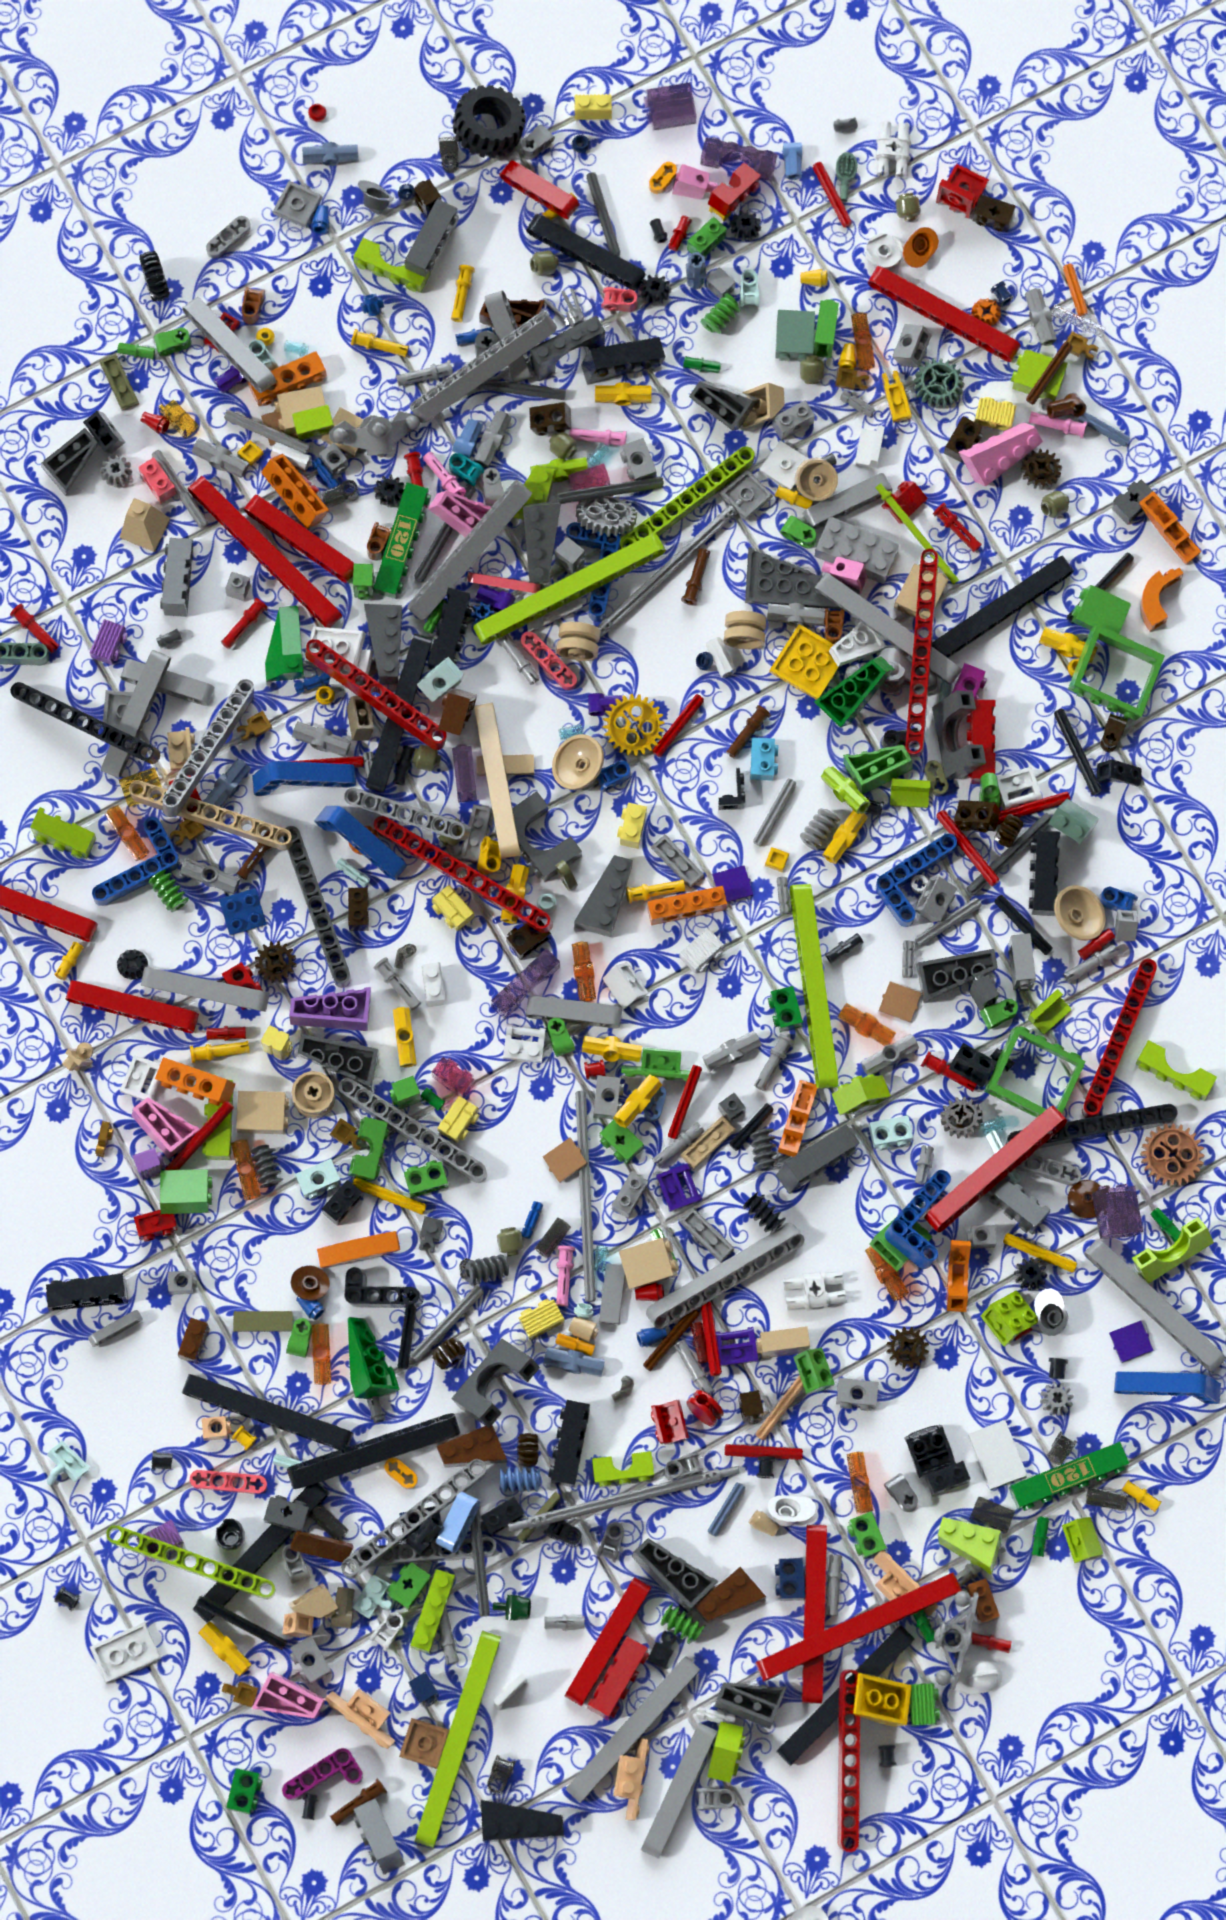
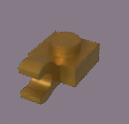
M239 1682L238 1687L224 1683L221 1691L234 1695L233 1702L252 1708L259 1688Z

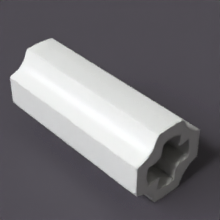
M275 443L271 451V458L284 454L296 469L304 472L307 471L311 462L310 455L283 444Z
M715 637L707 641L706 647L713 656V662L721 678L734 674L736 668L721 637Z

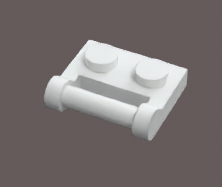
M1032 766L997 777L1000 797L1005 810L1026 802L1042 799ZM1032 788L1033 793L1010 800L1008 798L1009 794Z
M507 1024L503 1059L542 1063L546 1028L532 1029L514 1027L513 1024ZM512 1034L539 1037L538 1042L512 1039Z
M134 1055L120 1092L140 1100H145L148 1097L154 1101V1095L160 1082L155 1079L160 1064ZM150 1069L156 1070L147 1094L142 1093Z

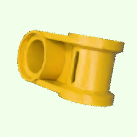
M485 836L480 845L477 869L481 874L488 875L500 869L502 858L498 842L491 840L489 836Z

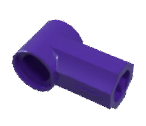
M231 365L230 369L216 377L214 382L218 389L225 393L237 384H244L248 380Z
M481 585L475 600L480 603L483 602L485 605L491 604L493 610L499 612L513 605L516 598L508 592H498L485 585Z
M603 693L589 694V715H605V711L612 710L609 706L610 704L617 705L615 699H619L622 702L623 695L605 696Z

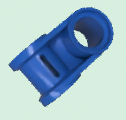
M617 761L608 767L602 768L596 778L601 786L600 791L606 792L627 781L631 775L630 766L625 761ZM619 768H625L627 772L623 775H620L617 773V770Z
M1109 886L1103 889L1099 899L1103 907L1117 912V910L1132 911L1134 902L1138 900V897L1130 892ZM1104 894H1111L1113 900H1107L1104 897Z

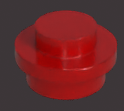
M318 103L313 104L308 110V116L314 122L324 120L327 115L326 108Z

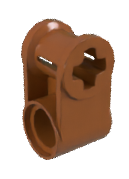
M246 286L241 307L242 319L246 324L252 325L259 320L265 297L264 289L259 291ZM249 311L254 312V314L248 315L246 313Z
M375 522L367 542V555L371 560L377 561L384 556L392 527L387 528L379 525V522ZM378 547L380 550L374 552L371 548Z
M825 608L824 639L834 645L842 638L844 609L832 611ZM836 633L838 636L833 638L829 634Z

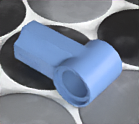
M802 142L783 143V160H785L787 179L797 180L802 178Z
M468 419L461 435L457 437L452 452L461 453L470 459L474 453L476 441L483 425L477 420Z

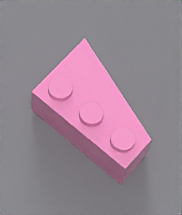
M443 491L435 496L428 509L466 537L491 507L481 502L469 500L467 497Z
M148 1097L132 1109L134 1120L168 1159L180 1152L200 1130L197 1126L194 1127L184 1121L185 1119L174 1115L167 1108Z
M273 1671L269 1673L252 1709L315 1719L318 1717L326 1700Z

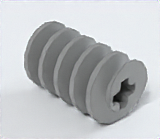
M818 809V814L813 816V820L809 821V826L804 828L805 832L800 834V838L805 845L818 851L815 846L816 844L819 846L823 845L820 838L827 839L824 833H832L829 826L832 828L836 827L833 821L840 822L839 817L828 809Z

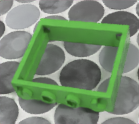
M1096 624L1089 632L1068 690L1076 693L1078 697L1090 699V702L1093 704H1101L1107 707V710L1110 712L1123 714L1126 719L1137 720L1143 715L1165 655ZM1097 639L1152 664L1137 708L1081 683Z
M1015 1027L1008 1037L984 1092L1036 1118L1046 1110L997 1085L1019 1037L1075 1065L1057 1106V1109L1063 1113L1086 1061L1082 1060L1081 1056L1077 1053L1065 1051L1061 1045L1047 1042V1039L1043 1036H1035L1029 1033L1030 1031L1025 1027Z

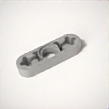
M246 216L236 217L206 244L207 255L213 259L221 257L250 231L249 219ZM238 223H245V228H243L242 226L239 228ZM226 233H231L234 237L231 241H225L223 236ZM218 246V251H212L211 247L216 248Z
M138 1310L132 1311L88 1337V1340L92 1347H96L138 1324L143 1318Z

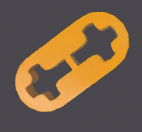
M664 162L650 178L649 189L652 193H662L677 175V167L674 163ZM671 168L672 173L668 172L666 176H664L665 169L669 170ZM661 180L660 186L654 187V182L658 183Z
M390 1458L386 1461L384 1467L386 1473L403 1488L413 1489L417 1485V1475L397 1458ZM398 1463L397 1468L401 1472L397 1473L395 1470L390 1472L389 1464ZM402 1474H405L407 1477L412 1475L413 1483H407L406 1485Z

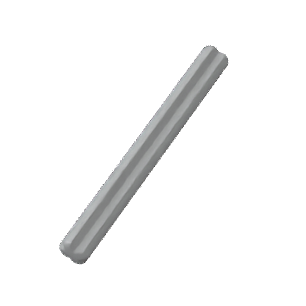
M227 410L224 415L225 420L305 454H308L311 446L308 443L231 410Z
M160 450L153 452L152 458L156 459L173 483L176 494L199 528L206 527L208 520Z
M475 1286L410 1354L412 1359L419 1362L483 1295L484 1292L479 1286Z

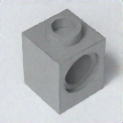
M719 267L716 271L712 270L707 275L706 287L721 299L725 293L730 294L735 289V281Z
M335 443L319 452V457L324 462L323 464L327 466L333 476L336 474L340 475L346 471L348 460ZM334 458H337V459L340 460V461H339L338 463H336V464H333V463L330 462V461H331L332 459H334Z
M231 571L225 587L226 595L245 602L251 586L250 578Z
M1117 910L1115 922L1116 940L1125 942L1135 941L1138 927L1137 911Z
M972 1225L970 1231H967V1241H971V1249L995 1248L997 1244L995 1225ZM984 1233L987 1239L980 1241L977 1239L976 1234Z
M192 1271L168 1272V1292L170 1295L194 1294L193 1288H197V1277L193 1276ZM182 1278L188 1280L185 1287L177 1285L178 1281Z

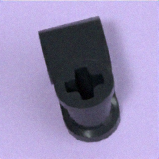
M564 1520L550 1523L547 1530L543 1531L546 1536L572 1548L578 1547L582 1542L580 1530ZM570 1533H577L579 1537L577 1541L571 1542L567 1539Z

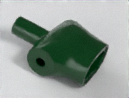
M507 1595L506 1603L493 1602V1610L505 1611V1620L518 1621L529 1619L531 1599L519 1595Z

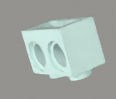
M908 1115L870 1122L869 1124L873 1149L878 1148L879 1151L890 1149V1146L893 1145L904 1147L908 1146L909 1142L913 1140ZM902 1128L906 1131V1135L898 1136L896 1130ZM879 1132H884L887 1135V1138L885 1140H880L877 1138L876 1134Z

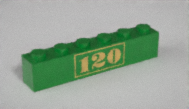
M406 482L373 587L374 593L394 599L397 598L398 594L401 595L404 586L401 582L403 576L406 577L409 571L407 563L409 559L413 558L415 548L412 547L414 541H418L420 536L418 528L420 523L423 524L425 520V505L429 506L431 495H429L428 488Z
M1117 1442L1012 1484L1009 1490L1017 1509L1023 1508L1024 1511L1034 1508V1504L1041 1501L1044 1504L1053 1500L1052 1496L1057 1494L1064 1496L1071 1493V1489L1077 1486L1079 1489L1087 1487L1092 1480L1102 1481L1108 1478L1107 1474L1115 1472V1475L1126 1471L1125 1467L1130 1463L1121 1442Z

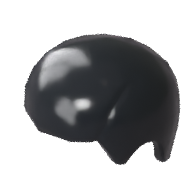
M234 1518L224 1519L223 1523L216 1528L215 1540L218 1546L226 1551L238 1549L243 1544L245 1530L242 1524Z

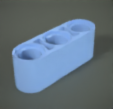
M460 1492L443 1524L444 1527L437 1536L436 1543L456 1553L461 1547L478 1512L480 1501L464 1492Z

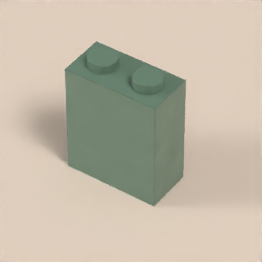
M778 309L775 358L781 361L797 359L801 362L807 356L813 355L815 311Z
M1066 799L1057 808L1048 824L1081 844L1091 834L1099 818Z

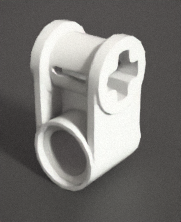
M397 1612L390 1613L374 1631L369 1640H374L383 1647L384 1651H387L403 1629L405 1624L404 1618ZM399 1617L400 1625L398 1627H391V1618Z

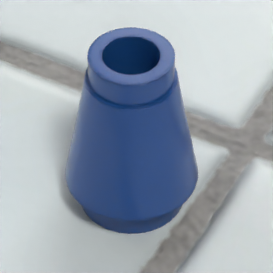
M325 205L317 207L311 224L312 230L317 234H325L330 228L328 207Z
M299 1297L296 1298V1301L309 1319L317 1320L323 1315L325 1308L319 1301H307Z
M655 1327L640 1329V1332L636 1333L637 1341L641 1348H648L667 1336L665 1328L657 1329Z

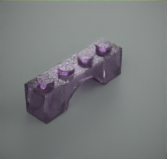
M706 137L700 157V165L718 169L726 161L741 160L761 175L760 179L772 182L778 154L770 150H758L753 146H741L736 142H724L715 137Z
M546 948L491 1000V1007L505 1020L519 1007L522 1000L537 985L549 979L560 968V961Z

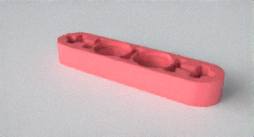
M468 572L467 582L530 593L540 591L541 584L473 572Z
M525 632L521 637L522 647L564 690L574 689L577 684L576 675L534 632ZM526 638H533V644L536 646L535 650L531 643L526 644ZM540 650H545L548 656L541 659L537 656V653ZM558 663L561 669L558 672H553L550 669L551 664ZM563 672L567 679L572 678V684H565V678L562 676Z
M195 1470L190 1475V1483L196 1489L247 1494H262L267 1489V1482L260 1475ZM198 1474H201L203 1479H208L207 1475H211L209 1479L210 1486H206L207 1481H201L197 1485L193 1479L197 1478ZM216 1476L224 1478V1484L220 1487L213 1484V1479ZM242 1478L244 1485L241 1488H235L233 1486L234 1479ZM247 1478H250V1483H256L257 1480H260L264 1486L256 1490L255 1486L249 1485L250 1489L247 1490Z

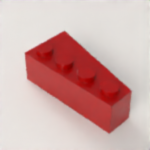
M974 699L976 709L966 715V723H970V730H967L966 734L967 741H970V744L983 745L986 759L984 765L967 775V778H971V784H980L982 775L986 773L995 774V753H993V750H995L996 736L993 734V731H995L996 716H993L994 707H996V700Z
M628 1636L625 1638L613 1663L606 1671L603 1681L598 1685L593 1699H590L587 1704V1709L606 1720H609L610 1717H615L620 1708L617 1706L619 1700L626 1698L629 1692L628 1684L630 1681L634 1683L639 1674L637 1668L640 1663L644 1665L649 1656L646 1653L647 1647Z

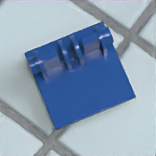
M256 888L219 899L229 935L267 925Z

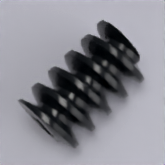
M757 1192L745 1202L743 1209L750 1208L748 1214H755L753 1219L754 1221L760 1220L759 1226H765L764 1232L771 1231L773 1233L785 1222L786 1218L779 1219L778 1217L781 1212L773 1213L775 1206L769 1208L770 1200L763 1202L762 1200L765 1195L758 1196Z

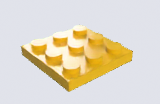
M798 624L770 668L769 673L817 700L822 696L839 669L829 652L834 644Z

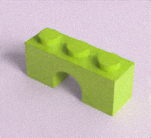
M651 1451L632 1453V1465L624 1471L614 1467L612 1456L592 1458L595 1485L609 1487L611 1483L619 1482V1485L630 1484L631 1480H639V1482L651 1481V1478H654Z

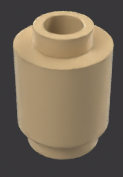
M574 1316L568 1331L572 1332V1335L590 1342L591 1339L595 1340L599 1329L596 1328V1323Z

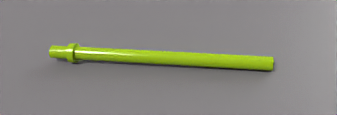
M881 483L875 488L881 494V499L889 504L923 548L934 549L891 496L890 490L887 491ZM938 554L939 568L954 585L959 579Z

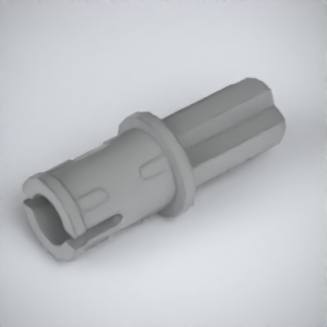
M926 1145L921 1146L920 1158L916 1163L918 1168L915 1182L920 1185L926 1184L929 1168L932 1167L930 1162L934 1148L928 1146V1148H926Z

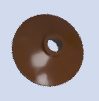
M1082 1180L1071 1187L1067 1201L1069 1208L1075 1215L1090 1219L1102 1213L1106 1206L1107 1197L1100 1184L1092 1180ZM1090 1195L1091 1200L1086 1201L1084 1196Z
M307 1265L294 1271L291 1276L290 1285L294 1294L299 1298L315 1301L327 1294L330 1281L328 1275L322 1269Z

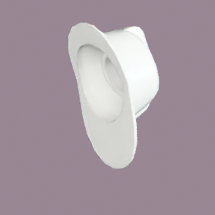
M781 1495L773 1497L769 1501L768 1510L776 1523L786 1527L812 1518L815 1514L816 1506L808 1497Z
M991 1660L968 1662L962 1664L956 1686L961 1692L966 1694L991 1692L1000 1686L1003 1673L997 1663Z

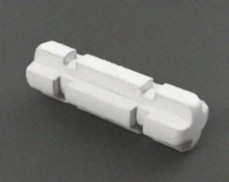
M698 1707L696 1712V1718L704 1720L706 1718L708 1721L720 1723V1721L730 1724L735 1723L736 1717L733 1714L726 1715L724 1712L711 1709L708 1711L702 1707Z

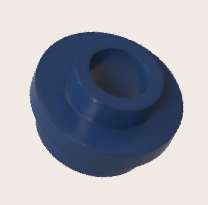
M584 135L575 136L572 140L573 150L577 153L588 151L590 148L588 137ZM578 143H583L584 146L580 147Z
M412 184L401 185L398 190V197L406 201L414 198V186Z
M709 652L699 653L696 657V666L703 671L709 670L713 664L712 654Z

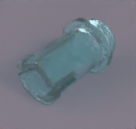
M286 340L284 351L303 357L308 354L309 346L306 343L300 344Z
M601 442L592 453L588 454L587 462L593 467L599 465L600 460L610 451L609 447Z
M581 723L569 727L562 726L558 729L560 740H567V738L574 735L583 734V728Z
M996 1115L997 1118L980 1123L981 1128L990 1126L982 1129L983 1133L986 1134L998 1129L1003 1130L1006 1127L1003 1116L999 1117V1115Z
M598 1245L594 1249L595 1262L593 1269L600 1272V1268H602L601 1271L603 1272L606 1271V1259L609 1250L607 1246Z

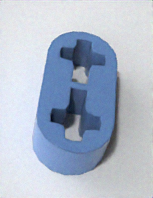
M663 1086L659 1089L661 1090L660 1094L663 1096H659L656 1102L654 1101V1095L650 1100L651 1102L644 1109V1117L650 1122L657 1121L661 1116L666 1099V1089ZM656 1105L655 1112L658 1114L650 1117L647 1110L651 1111L652 1106Z

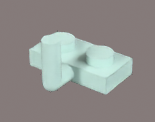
M61 1441L47 1454L57 1466L51 1471L46 1482L52 1486L58 1475L63 1471L76 1482L89 1471L90 1467L68 1445Z
M372 1574L352 1609L368 1619L371 1618L377 1606L390 1611L392 1609L391 1601L382 1599L390 1584Z

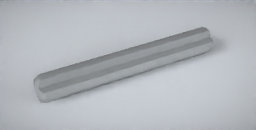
M790 778L786 780L753 839L754 844L758 846L764 844L792 794L796 781Z
M974 898L945 917L941 922L936 923L915 938L916 943L919 946L926 944L980 908L981 902L978 898Z

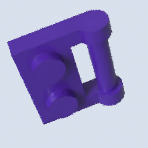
M684 1164L656 1175L670 1212L703 1200L701 1194H698L689 1170L691 1168L689 1164ZM678 1174L683 1175L691 1197L687 1199L678 1179Z
M753 1327L724 1333L716 1332L721 1367L758 1362ZM749 1338V1342L722 1345L723 1340Z

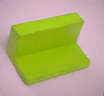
M329 405L292 414L299 440L327 434L334 427Z
M892 778L890 805L928 808L931 781Z
M1058 989L1031 1012L1028 1020L1043 1035L1071 1011L1070 1006L1062 999L1063 994Z
M1091 1517L1076 1519L1062 1525L1074 1563L1103 1555Z

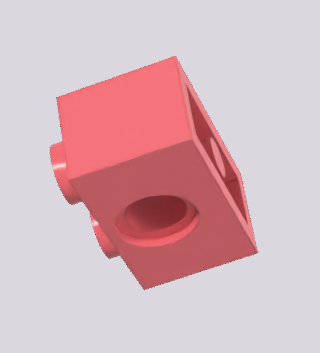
M154 457L138 467L140 476L160 504L176 495L175 486Z

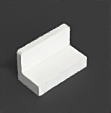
M877 425L876 431L861 429L855 464L877 468L884 426Z
M628 962L616 965L603 977L604 982L623 1009L627 1008L635 1000L643 998L648 994V991Z

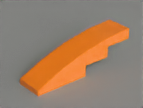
M1154 491L1139 502V505L1158 532L1186 565L1201 553V550L1189 538L1190 534L1178 522V517Z
M799 1080L778 1153L792 1157L798 1154L816 1095V1084Z
M397 1231L318 1248L317 1252L320 1268L324 1269L338 1264L368 1260L400 1251Z

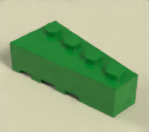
M882 656L872 659L851 676L840 682V684L826 692L822 697L815 700L814 703L840 728L847 726L895 669Z

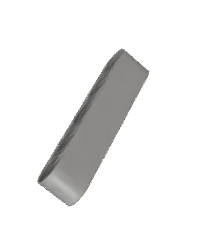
M503 290L484 297L489 316L500 341L518 328L511 307ZM527 352L508 365L511 377L515 383L534 376Z
M879 473L807 508L802 514L808 525L816 530L826 525L829 516L839 519L880 499L882 496L875 488L880 483L887 491L890 490L891 492L893 489L884 473Z
M127 659L120 678L128 683L137 685L145 663ZM166 671L158 692L208 706L215 687L197 679Z
M528 996L525 1016L547 1021L553 1018H560L564 1023L616 1029L620 1028L622 1008L614 1005Z

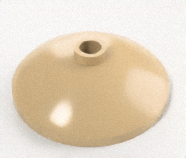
M584 734L574 735L565 740L558 747L552 761V772L557 783L569 790H579L590 785L598 777L603 766L604 754L601 745L593 737Z
M1072 885L1064 888L1057 895L1054 904L1055 916L1061 928L1069 936L1077 940L1088 941L1101 934L1105 927L1106 914L1100 899L1091 890L1083 886Z

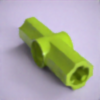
M586 457L571 460L558 458L547 464H542V466L557 469L554 482H563L568 480L569 477L588 474ZM530 466L531 472L533 471L535 466Z
M834 766L827 767L823 771L821 779L833 790L837 799L842 803L846 802L857 814H863L867 811L870 801L858 790L856 784L850 778H845Z

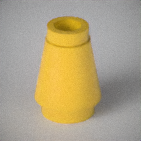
M817 269L800 273V283L818 287L827 286V270Z
M844 344L838 361L839 367L854 370L856 367L854 344Z

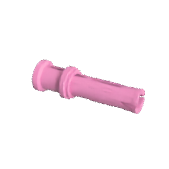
M1033 411L1029 419L1030 424L1061 430L1065 435L1073 434L1080 436L1081 439L1084 437L1087 422L1080 423L1072 421L1071 418L1066 420L1059 418L1050 419L1047 415Z
M572 428L569 435L575 440L601 442L606 446H610V444L622 446L626 444L627 431L621 433L612 432L611 429L603 432Z
M428 452L423 457L424 462L427 463L442 482V488L464 496L466 489L458 484L455 476L447 472L434 453Z
M558 1246L559 1262L556 1263V1266L559 1269L556 1304L557 1306L566 1307L568 1306L570 1270L574 1268L572 1257L575 1247Z

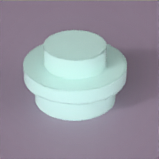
M542 894L537 900V906L542 911L549 913L555 909L556 899L551 894Z
M578 1303L577 1307L574 1308V1313L577 1314L578 1318L588 1319V1317L593 1316L594 1312L592 1310L593 1307L586 1303Z

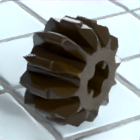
M1011 814L1007 815L994 836L995 841L1007 848L1011 847L1023 827V821Z
M450 1338L435 1349L432 1358L441 1370L448 1369L463 1359L466 1349L458 1338Z
M531 1433L520 1434L517 1441L518 1464L524 1467L536 1466L539 1452L538 1436Z

